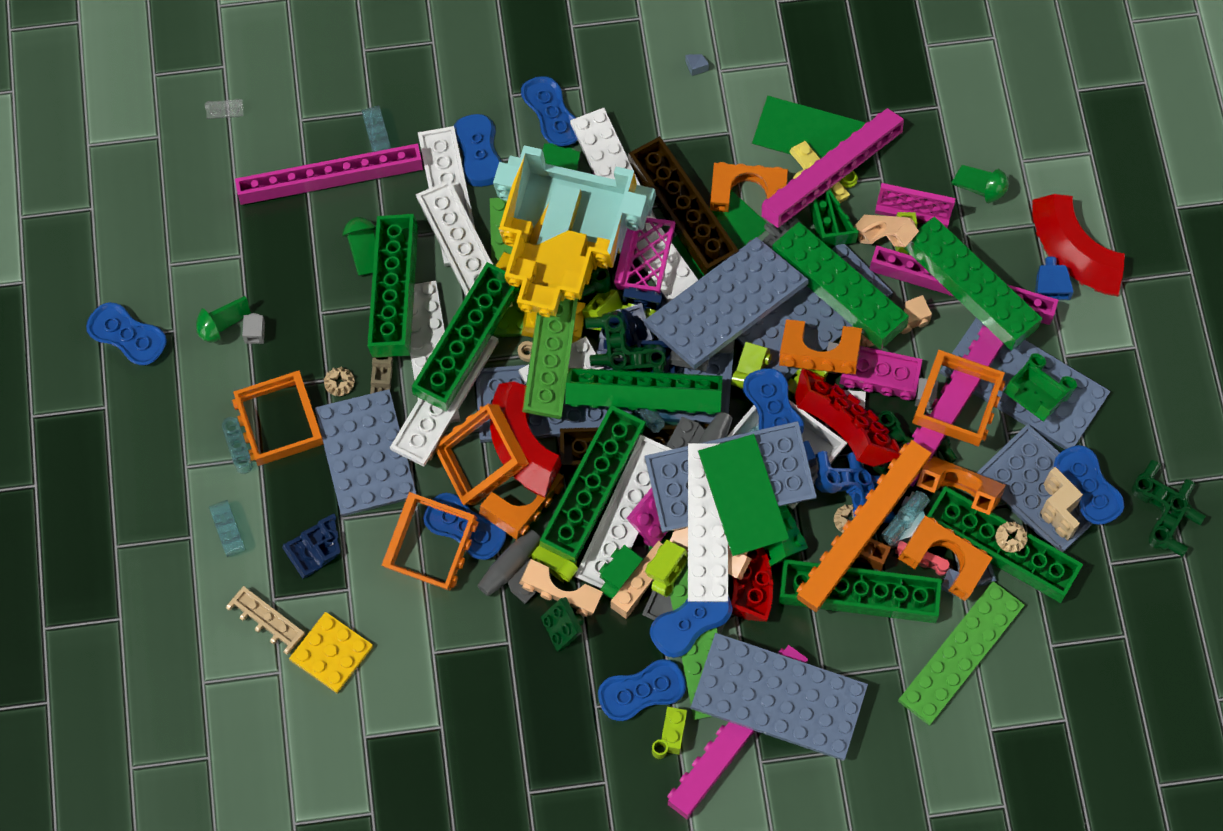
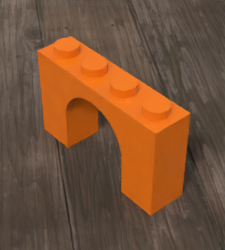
M725 162L714 163L710 210L728 212L732 188L744 181L759 184L766 193V199L770 198L777 190L787 185L788 169L781 167L769 168L762 165L746 166L745 164L734 165Z
M786 319L780 349L779 366L856 375L862 328L843 326L839 345L830 351L819 352L808 348L803 342L805 321Z
M933 456L922 468L916 486L933 493L942 486L961 489L974 497L971 508L990 515L999 504L1006 485Z
M560 473L557 474L546 498L537 495L532 503L525 506L512 505L491 492L480 505L479 514L517 540L521 535L524 536L528 532L532 521L536 522L538 520L541 510L544 507H549L553 500L552 497L562 491L564 476Z
M924 516L898 559L915 569L929 548L934 546L949 548L956 554L960 568L948 591L966 601L979 582L992 557L986 551L974 547L967 539L955 535L951 529L944 528L938 524L934 518Z

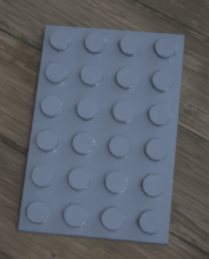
M390 389L315 407L342 517L406 501L409 492L416 494L408 459L390 450V446L400 431Z
M1027 424L977 474L1005 484L1006 486L1000 501L1047 544L1061 552H1065L1093 523L1089 522L1082 515L1079 503L1070 514L1080 525L1073 537L1068 541L1057 534L1055 527L1051 523L1048 524L1044 521L1040 512L1046 500L1052 495L1045 490L1043 484L1049 472L1054 468L1055 458L1060 453Z

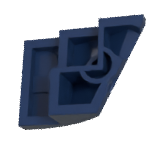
M644 303L616 310L624 315L626 323L625 339L628 346L637 345V340H654L653 333L644 326V320L648 318ZM616 317L610 319V322L614 325L620 323ZM601 328L597 354H606L608 352L606 333Z
M335 514L320 520L317 525L303 531L299 537L283 544V550L302 579L313 574L340 554Z

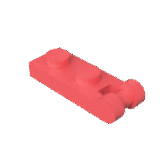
M899 542L895 552L898 556H900L907 543ZM926 552L918 565L923 568H932L939 576H944L950 564L948 560Z

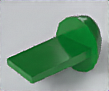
M961 165L951 182L952 185L985 196V201L988 204L1001 199L1009 188L1008 177L1002 170L996 169L992 173Z
M362 217L351 219L345 225L342 234L343 237L348 238L358 276L373 273L375 250L374 231L376 226L368 219Z
M243 296L210 313L201 308L196 321V332L199 337L209 343L219 341V333L242 320L244 315L251 314L247 298Z

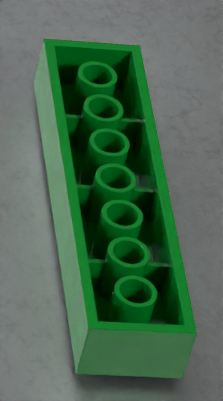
M414 214L377 216L367 345L373 358L410 356L418 224Z
M935 216L918 229L919 232L904 248L1011 351L1038 329L1042 317Z
M800 222L773 244L772 250L808 279V284L806 285L853 327L862 328V334L880 350L907 327L909 315Z
M486 262L412 384L414 396L447 412L521 288V285L514 287L506 282V271Z
M569 368L566 379L565 404H570L573 407L589 405L592 408H598L600 406L610 407L612 405L617 408L627 407L631 410L645 408L650 411L664 409L669 412L683 410L688 413H696L697 411L708 414L721 413L723 376Z
M610 405L540 539V547L576 563L630 459L640 435L645 430V421Z
M946 486L943 488L927 517L934 518L944 528L954 531L955 535L967 539L974 547L986 551L992 557L990 563L1059 603L1063 601L1082 568V563L1027 533V543L1023 549L1018 552L1004 551L996 542V532L1000 525L1008 521L994 513L988 515L971 508L973 501ZM1008 532L1009 536L1007 542L1011 539L1016 540L1015 536L1017 532H1013L1012 534Z
M784 559L779 604L807 607L797 599L798 592L796 591L802 582L806 583L809 580L808 574L814 566L818 567L820 564ZM850 567L820 609L936 623L939 617L942 579Z

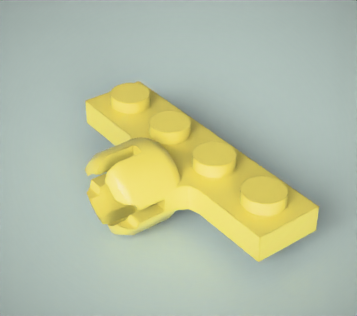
M806 141L792 147L790 150L791 155L803 168V170L795 174L793 179L798 177L805 169L811 167L817 160H820ZM837 182L830 188L839 203L847 200L850 196L840 182Z

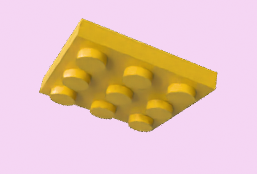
M325 612L293 652L289 660L338 694L371 651L373 644Z

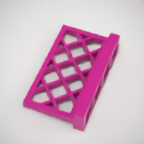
M881 183L875 214L896 217L897 212H916L917 222L925 224L935 216L948 228L955 198Z
M647 218L645 223L651 224L653 228L645 233L639 229L633 231L627 228L614 280L617 289L624 290L625 288L633 287L642 291L660 293L675 229V221ZM663 225L670 226L669 232L663 236L657 230ZM656 231L660 238L650 243L647 236ZM645 239L649 245L639 250L637 243ZM663 241L665 249L657 253L654 246ZM652 248L656 255L646 260L642 254ZM641 256L644 263L635 268L633 261ZM659 258L662 262L661 266L654 271L650 264ZM648 266L652 273L642 278L639 271ZM637 273L641 280L635 284L629 283V278ZM653 276L658 280L656 287L648 286L646 281Z

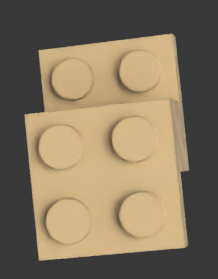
M1054 467L1043 484L1045 490L1052 496L1046 500L1040 513L1044 521L1048 524L1051 523L1055 527L1057 534L1068 541L1073 537L1080 525L1070 512L1077 507L1083 494Z

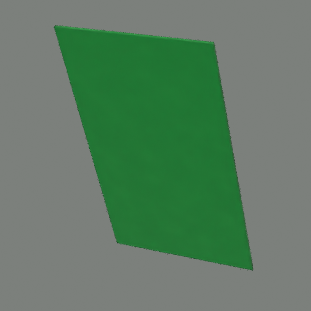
M767 95L752 144L791 155L790 150L792 147L806 141L821 159L830 150L836 148L840 142L848 139L853 132L861 129L865 122Z
M732 190L730 192L728 212L712 211L738 250L747 245L750 240L758 238L766 231L764 225L767 222ZM676 235L672 239V244L698 280L701 279L704 274Z
M754 434L698 450L732 557L789 539Z

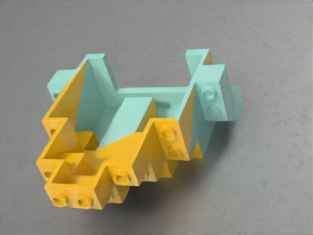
M525 145L520 158L510 156L508 163L499 162L493 184L497 196L507 201L499 231L503 242L513 247L505 272V279L511 286L519 287L521 285L517 299L520 310L527 313L532 311L538 312L544 317H550V315L556 317L560 301H564L565 298L581 300L584 286L589 284L592 270H596L597 266L600 268H613L616 255L621 252L627 228L633 231L644 229L647 216L651 215L654 205L655 189L637 185L634 170L616 166L614 171L615 179L546 164L542 149Z

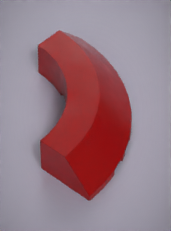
M1051 194L1033 199V223L1036 227L1037 237L1040 238L1046 254L1049 257H1056L1057 265L1067 266L1069 275L1079 281V284L1082 286L1086 285L1095 289L1094 291L1118 297L1124 271L1125 254L1101 246L1085 233L1075 216L1073 196Z
M802 368L795 393L797 408L816 416L839 433L852 449L858 462L875 467L890 462L894 458L897 460L900 457V448L896 440H891L889 437L888 428L878 422L879 418L871 410L867 412L859 405L861 403L859 399L851 393L846 395L845 391L836 383L832 386L823 381L825 377Z
M515 381L501 383L497 387L492 404L499 405L529 463L512 477L515 480L517 479L531 492L546 498L562 466L560 456L541 445L529 428V413L522 412L526 385ZM490 418L492 441L498 457L504 465L512 458Z
M764 547L747 553L746 556L751 558V561L741 580L730 575L733 591L731 603L733 615L746 620L767 622L773 598V579L768 555Z

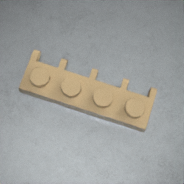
M244 586L226 606V609L229 611L234 606L239 608L243 612L240 616L242 621L248 616L258 623L255 628L256 632L259 633L265 628L274 636L270 640L272 644H275L278 639L286 644L287 647L284 653L287 655L305 635L301 629Z

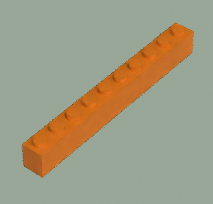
M911 440L909 444L905 443L899 451L900 457L897 460L895 458L888 466L890 469L888 473L880 476L877 481V488L875 490L871 489L865 497L867 499L864 505L860 504L854 512L856 516L852 521L848 520L843 527V534L841 536L837 535L832 541V549L829 552L825 551L820 558V565L818 567L814 566L808 574L809 580L806 583L802 582L796 591L798 592L797 599L816 613L929 461L931 452L915 441Z

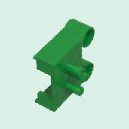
M1033 353L1024 367L1010 380L1004 393L1044 422L1063 401L1069 400L1077 387V382L1069 376H1064L1058 383L1042 371L1046 364L1045 358L1040 354Z

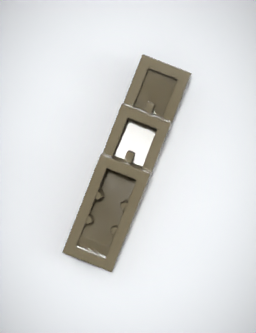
M394 356L374 357L372 359L370 394L388 389L391 390Z

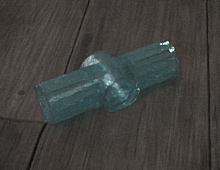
M645 408L634 410L635 416L645 421L646 426L653 433L660 432L664 427L665 421L659 415V409L657 411H650Z
M916 491L904 507L899 509L898 514L881 534L887 543L895 545L907 529L912 526L915 519L930 502L927 495ZM907 515L910 520L904 521L901 516Z

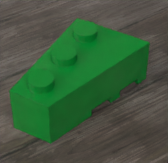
M829 188L809 204L816 236L828 247L856 243L859 232L853 227L849 221L850 218L843 212L840 203Z
M787 505L780 506L779 510L789 539L765 546V549L769 550L770 566L780 563L784 559H790L808 548L805 538L800 533Z

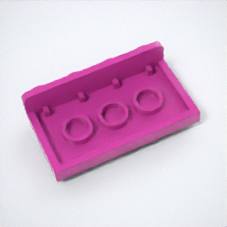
M860 346L856 375L842 373L839 384L847 388H861L866 392H880L884 396L894 395L903 400H914L923 359Z
M651 487L626 519L644 538L643 542L654 547L658 541H662L667 532L662 533Z

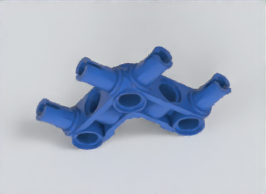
M827 451L815 454L819 468L817 472L818 477L815 480L817 489L827 493L846 491L852 498L854 513L860 504L864 505L867 499L865 497L871 489L875 490L874 487L878 486L877 481L880 476L871 475L862 468L861 462L856 460L853 452L847 455L850 469L832 468ZM891 511L883 523L894 522V512Z

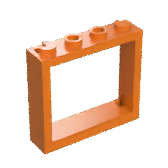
M938 350L912 423L979 447L981 440H986L989 431L985 429L987 423L990 425L994 417V413H991L992 408H997L999 403L998 391H1003L1006 381L1003 380L1005 372ZM941 365L994 383L977 433L924 415Z
M300 371L233 392L235 399L232 400L235 410L239 409L240 415L237 418L240 427H245L246 432L243 433L246 444L250 443L252 449L248 450L251 460H256L257 466L324 445ZM296 385L313 437L260 454L243 402Z
M488 403L485 406H481L480 410L468 416L464 423L455 426L450 434L441 437V441L438 442L435 448L463 505H476L529 464L499 405ZM491 418L512 459L471 489L451 448Z
M409 492L381 566L451 591V588L456 586L458 580L456 576L458 569H462L465 558L463 556L465 550L468 551L471 546V534L478 527L477 517ZM417 503L468 520L446 582L395 565Z

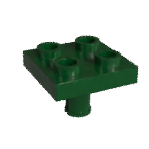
M566 597L560 598L541 616L543 624L557 651L564 650L583 632L580 626L584 624V619L581 614H574Z

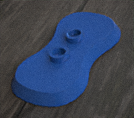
M536 77L526 81L521 87V96L524 102L537 114L543 137L549 143L556 144L557 146H566L576 142L578 139L570 124V120L576 117L566 108L559 84L549 77Z
M473 114L464 116L456 121L454 129L457 143L463 154L462 167L465 181L469 185L476 187L493 184L499 162H502L494 148L495 125L486 115Z
M108 302L100 305L94 310L87 321L86 328L91 338L98 342L118 347L127 359L134 364L147 365L152 363L159 357L166 345V336L160 328L134 320L126 309L117 303Z
M771 368L757 370L746 376L743 389L748 399L757 409L759 430L798 421L802 435L804 430L803 420L789 402L788 382L785 376L780 371Z
M1077 445L1069 447L1057 455L1054 467L1083 494L1079 501V508L1082 515L1089 522L1105 524L1121 515L1124 509L1123 497L1103 477L1097 456L1092 450L1085 446Z
M442 493L433 499V501L465 511L477 517L478 527L475 532H472L470 537L472 540L471 546L466 551L469 555L485 560L493 557L501 549L506 539V532L483 516L470 510L467 505H463L457 495ZM428 506L423 517L426 527L432 533L450 537L459 543L461 542L468 520Z
M728 597V602H688L687 598L685 603L679 608L659 615L650 627V636L654 645L661 653L668 657L683 656L692 648L701 634L710 629L720 627L729 620L733 609L730 598Z
M662 659L654 661L637 674L628 676L617 675L607 678L598 689V698L602 710L610 719L624 721L632 718L640 710L650 705H667L677 702L685 693L686 683L679 666L671 660Z

